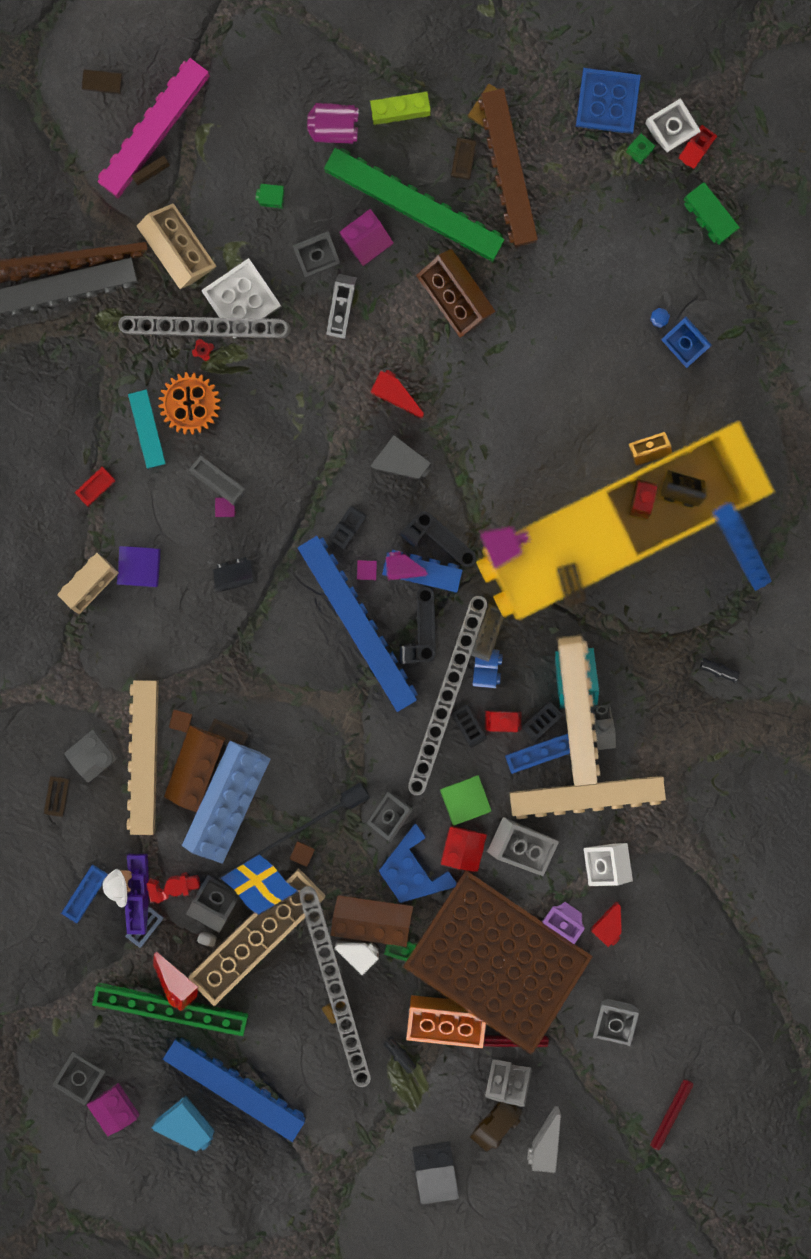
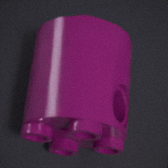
M316 103L309 112L307 120V130L314 142L353 144V141L357 142L358 127H354V122H358V108H355V105Z

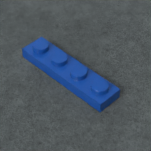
M568 733L505 755L511 774L569 754Z

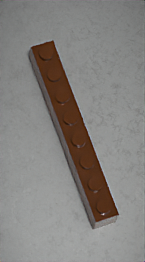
M504 88L481 93V99L478 100L480 111H484L485 114L482 122L484 130H488L489 137L486 139L488 148H492L494 155L491 156L492 166L497 168L498 175H495L497 187L501 186L502 194H499L501 206L505 205L506 213H503L505 224L510 226V232H508L509 242L513 243L514 247L536 243L538 240Z

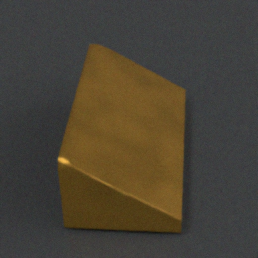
M665 432L629 443L636 466L672 454L671 445Z

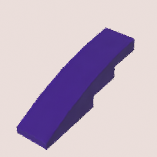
M148 854L127 855V864L132 878L127 883L131 889L127 893V904L125 906L127 934H146L149 900L147 882L149 881Z

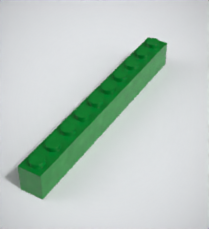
M334 148L324 167L326 173L485 259L494 262L505 240L502 238L503 235L495 230L490 232L485 229L486 226L481 222L475 221L474 223L468 220L469 217L466 214L453 212L451 210L452 207L445 203L440 205L434 201V197L426 193L424 195L418 193V189L410 184L408 186L401 184L399 178L393 175L391 177L385 175L384 171L379 167L374 166L372 168L368 166V162L360 157H357V159L351 157L349 151L340 148V150Z

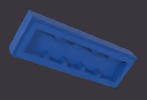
M92 865L61 914L78 924L103 885L104 879L109 874Z

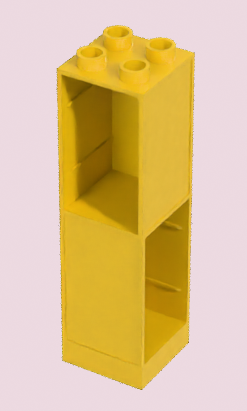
M738 421L516 532L515 535L527 531L530 542L520 545L522 554L498 568L493 569L486 548L482 550L484 558L478 560L476 564L486 583L496 579L502 592L493 596L502 616L507 617L513 614L515 619L519 620L564 597L556 568L576 563L583 588L717 521L713 512L730 502L737 511L774 491ZM668 470L705 480L707 495L699 507H687L682 504L683 502L676 500L675 502H670L661 496V490ZM637 479L656 483L658 486L652 513L648 519L629 515ZM569 568L574 589L577 591L578 586L573 569ZM562 570L561 572L569 595L571 594L565 570Z

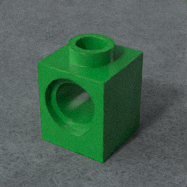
M641 133L628 147L626 153L641 165L654 150L655 145Z
M261 184L260 189L256 190V201H259L261 207L283 209L284 186Z

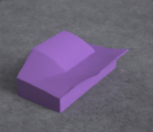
M566 902L559 906H553L542 921V923L573 944L576 943L585 929L582 924V913Z

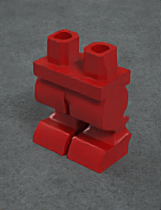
M187 872L182 873L180 876L169 877L164 889L160 888L159 881L155 879H150L147 882L150 901L157 903L168 899L170 895L179 896L182 893L183 896L189 895L191 890L198 889L201 886L198 874L188 876Z

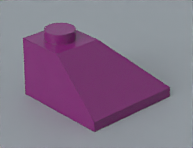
M401 551L391 552L389 557H386L388 580L427 576L425 569L406 555H401Z

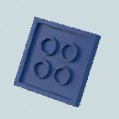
M583 68L576 127L633 134L641 75Z

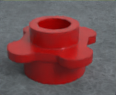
M198 339L195 349L192 350V355L208 361L214 345Z

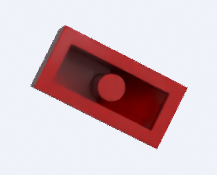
M703 125L699 128L701 132L692 137L679 156V159L685 165L693 169L717 137L716 134Z
M617 901L590 928L591 932L607 947L611 944L614 946L621 938L619 936L621 934V906Z

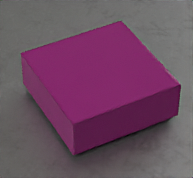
M215 498V517H235V505L233 506L224 498Z
M357 560V580H376L377 561Z

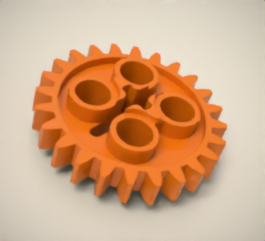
M185 372V378L178 374L177 381L171 378V385L165 383L168 388L167 391L161 390L165 396L159 397L163 404L158 405V407L164 409L160 415L167 416L164 419L165 423L171 421L170 428L177 426L176 432L183 429V433L186 435L188 430H190L191 434L194 435L195 429L202 433L201 427L204 426L206 429H209L207 423L214 424L212 417H219L215 413V410H221L219 406H216V403L221 402V400L215 398L219 395V392H213L216 386L214 384L208 386L210 379L203 381V375H200L197 379L195 372H193L192 377H189V374ZM187 387H190L191 401L195 402L191 405L192 421L189 418V407L185 405V403H188ZM197 388L203 389V395L200 398H195L193 395L194 390ZM178 390L184 391V397L181 400H176L174 397L175 392ZM199 407L205 409V414L202 417H197L195 414L196 409ZM180 409L186 411V416L183 419H178L176 416L177 411Z

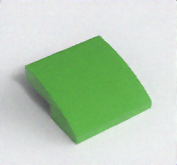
M478 775L440 789L453 825L491 812Z

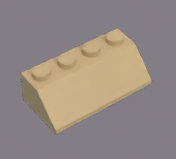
M174 203L147 214L137 225V228L179 289L193 284L217 267Z

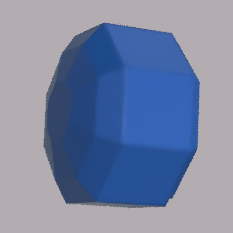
M658 308L652 312L650 321L653 326L662 328L668 324L670 315L667 310Z

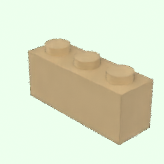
M96 553L81 570L76 572L71 581L62 587L57 595L70 609L80 614L119 572L105 558Z

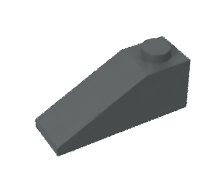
M338 274L335 281L326 335L345 339L357 277Z

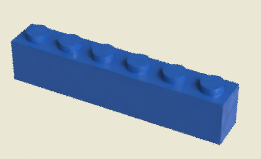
M729 502L715 510L713 514L754 590L763 588L772 582L740 516L732 504Z

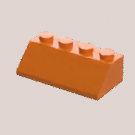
M411 995L406 1040L483 1048L486 1023L451 999Z

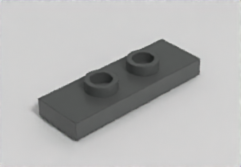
M201 455L189 469L190 473L233 506L246 492L242 486Z
M488 604L471 656L489 662L504 619L498 607Z

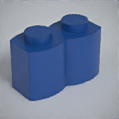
M493 649L489 662L475 657L473 686L496 688V684L500 685L501 673H497L498 665L502 666L503 654H499V650Z

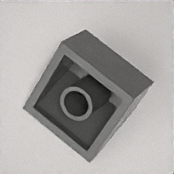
M208 875L186 914L220 933L240 896L231 887Z

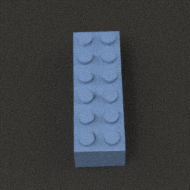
M229 741L182 844L184 848L193 854L223 864L269 764V757L256 750Z

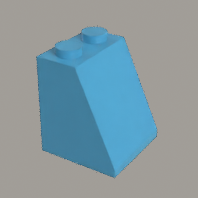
M186 1095L158 1117L152 1126L154 1131L194 1151H198L200 1148L202 1150L207 1148L211 1144L215 1131Z

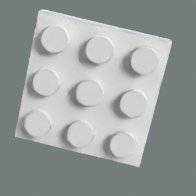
M249 258L201 290L219 318L264 319L282 307ZM241 323L238 327L240 333H244L247 329L245 323Z

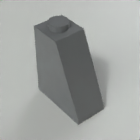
M396 436L391 438L371 465L374 470L418 480L421 476L425 478L431 471L429 468L431 463Z

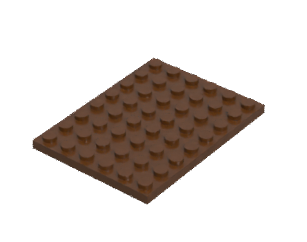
M465 870L403 967L525 1051L533 1054L593 956Z

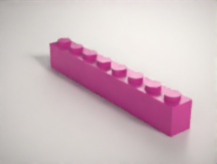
M191 58L181 64L179 67L180 72L176 77L173 76L169 80L168 88L157 96L156 104L153 108H148L144 114V120L136 124L130 139L126 138L121 145V151L118 154L115 153L110 159L111 164L107 169L104 168L100 172L98 183L118 199L133 180L132 175L140 171L209 79V72Z

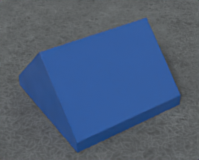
M687 317L681 320L661 339L686 368L712 346Z

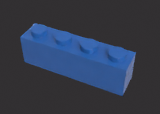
M411 554L409 558L425 569L427 576L404 578L401 580L457 593L462 574L459 565L448 563V566L440 565L441 561L429 559V562L421 560L422 556ZM386 561L382 573L384 576H388Z

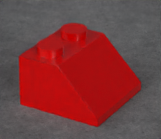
M450 825L441 865L478 872L487 834Z

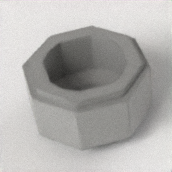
M201 932L197 941L200 944L213 947L217 937L209 932Z

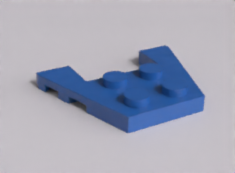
M416 823L379 869L380 874L400 903L451 889L457 884L449 871L431 881L410 851V848L426 838Z

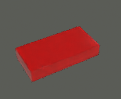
M102 466L74 493L89 507L116 480Z

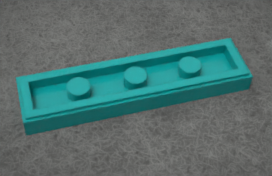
M147 389L128 394L147 469L165 465L166 462Z

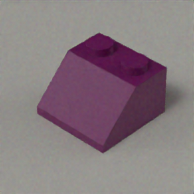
M371 209L339 232L341 238L362 266L394 244Z
M119 1083L86 1104L107 1136L122 1130L137 1120L140 1115Z

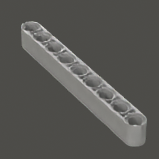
M124 316L118 323L119 329L123 333L133 335L285 338L291 331L290 325L286 321L279 319ZM131 320L133 322V327L130 330H127L125 324L127 321ZM146 321L152 323V327L148 331L144 328ZM166 321H169L171 324L168 331L163 329V324ZM187 321L190 327L188 331L184 332L182 324ZM203 322H207L209 326L206 332H202L200 328ZM226 322L228 328L222 333L219 327L221 323ZM241 323H245L247 326L244 333H240L238 330ZM264 323L266 330L260 334L257 331V327L259 324ZM279 324H284L285 331L282 334H278L276 331Z

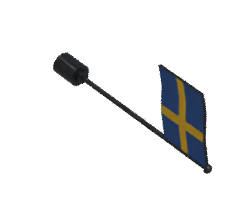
M359 782L341 793V803L222 875L218 874L217 880H223L232 887L253 912L258 915L263 914L299 891L290 886L276 868L261 855L342 806L345 809L349 808L352 810L370 799L369 793L364 785Z

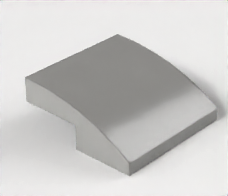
M492 1060L485 1097L525 1107L532 1069L530 1067L512 1065L511 1062Z

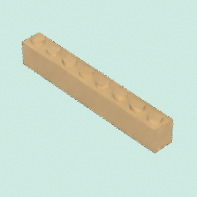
M581 635L558 638L574 786L598 784L597 776H600L599 764L596 765L595 759H599L598 749L597 747L594 748L593 742H597L596 731L592 730L595 718L594 713H590V707H593L592 695H588V689H591V681L586 676V672L590 670L589 662L584 657V654H588L587 643L582 641Z
M134 680L133 684H130V696H133V703H130L129 713L133 715V721L129 723V734H132V742H129V753H132V761L128 762V772H131V780H128V791H131V799L127 801V810L130 811V818H127V830H130V835L155 834L159 681Z
M662 776L598 782V784L582 786L570 785L509 792L512 816H516V819L528 818L530 814H535V817H544L549 812H554V815H563L568 810H573L574 813H582L587 808H592L593 811H601L606 806H611L612 809H620L625 804H631V807H639L644 802H650V805L661 804V801L666 800L664 778Z

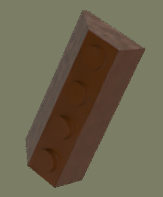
M452 249L438 255L416 275L460 338L496 312Z
M190 725L164 797L180 807L197 812L209 787L226 738Z
M338 895L330 936L407 947L413 906Z

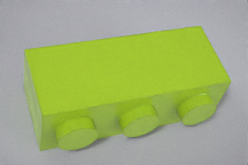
M428 92L370 101L374 125L430 116Z

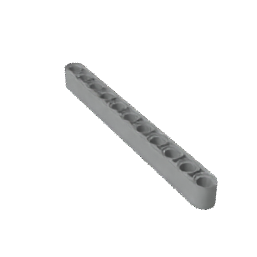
M482 596L473 597L469 603L409 781L408 788L413 795H421L426 789L487 608V601ZM481 599L484 606L481 610H476L473 607L474 600ZM474 617L477 619L478 624L475 628L467 626L468 618ZM464 635L471 637L472 641L469 646L461 644V638ZM459 653L465 656L463 664H457L454 660L455 656ZM451 672L459 674V680L455 683L450 682L448 679V675ZM445 690L453 692V698L449 701L442 698V693ZM439 708H444L447 711V716L443 719H439L436 716V711ZM434 726L441 729V733L437 737H433L430 734V729ZM426 745L434 746L435 751L432 755L425 754L424 747ZM420 763L428 765L429 769L426 773L418 771ZM414 781L422 783L423 787L420 791L412 789L411 785Z
M305 886L300 890L299 896L353 1081L358 1087H365L370 1083V1073L319 899L313 887ZM312 893L314 896L311 900L307 901L304 899V895ZM313 911L319 913L318 917L314 919L310 918L309 914ZM321 929L324 931V934L318 937L314 935L315 931ZM322 948H329L330 950L327 954L319 953ZM327 966L335 967L332 972L325 971ZM337 983L340 985L337 990L330 989L332 984ZM340 1001L345 1003L342 1008L336 1007V1004ZM345 1019L350 1020L347 1026L341 1025V1022ZM350 1037L355 1038L353 1043L349 1044L346 1042ZM354 1055L361 1056L358 1061L351 1060ZM359 1073L366 1074V1076L362 1079L357 1078V1075Z

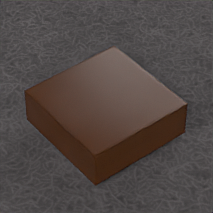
M174 709L169 728L187 733L193 714Z
M297 841L290 860L307 867L315 848Z

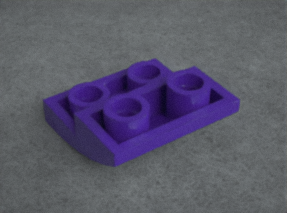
M119 546L117 584L158 587L161 549Z

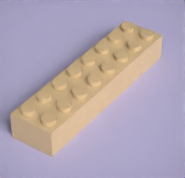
M299 868L286 880L290 886L299 891L298 893L261 915L253 912L189 975L188 979L198 986V990L213 1006L305 918L299 896L300 890L303 887H313L316 890L319 903L325 898L322 891ZM307 893L304 895V899L307 901L311 900L314 895Z

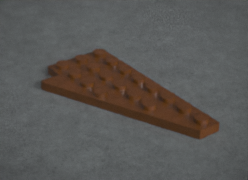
M142 242L0 260V283L16 281L27 277L38 278L42 274L54 276L58 275L59 271L79 269L86 265L95 267L101 265L100 262L121 260L130 256L131 258H138L148 250L147 244Z

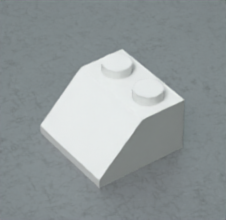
M681 98L649 117L645 123L654 139L666 152L701 132Z
M627 843L584 848L589 886L621 885L633 881Z
M338 940L335 944V949L361 975L379 958V948L373 942Z

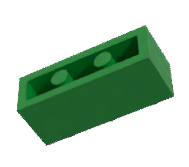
M705 182L684 198L685 207L689 212H694L697 216L696 221L702 228L705 226L709 232V238L714 243L717 242L720 245L740 228Z

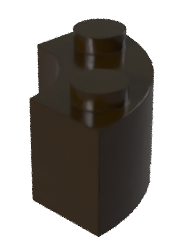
M499 1101L489 1114L478 1123L470 1138L486 1152L492 1147L496 1149L501 1144L503 1136L520 1123L519 1117L523 1112L516 1105Z

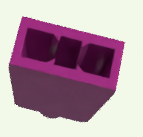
M513 527L481 533L493 569L522 554L520 545L530 542L527 531L515 535Z

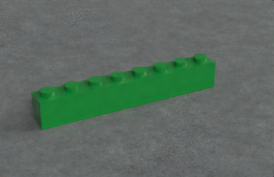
M104 983L97 984L92 1005L238 1036H244L249 1015L248 1013L191 1002L180 1011L177 1007L170 1005L166 996Z

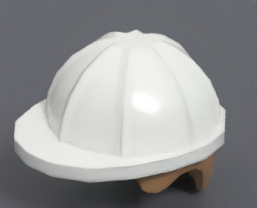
M115 869L104 879L103 890L105 895L111 900L116 901L119 907H125L127 904V893L131 891L127 883L132 878V874L128 870Z

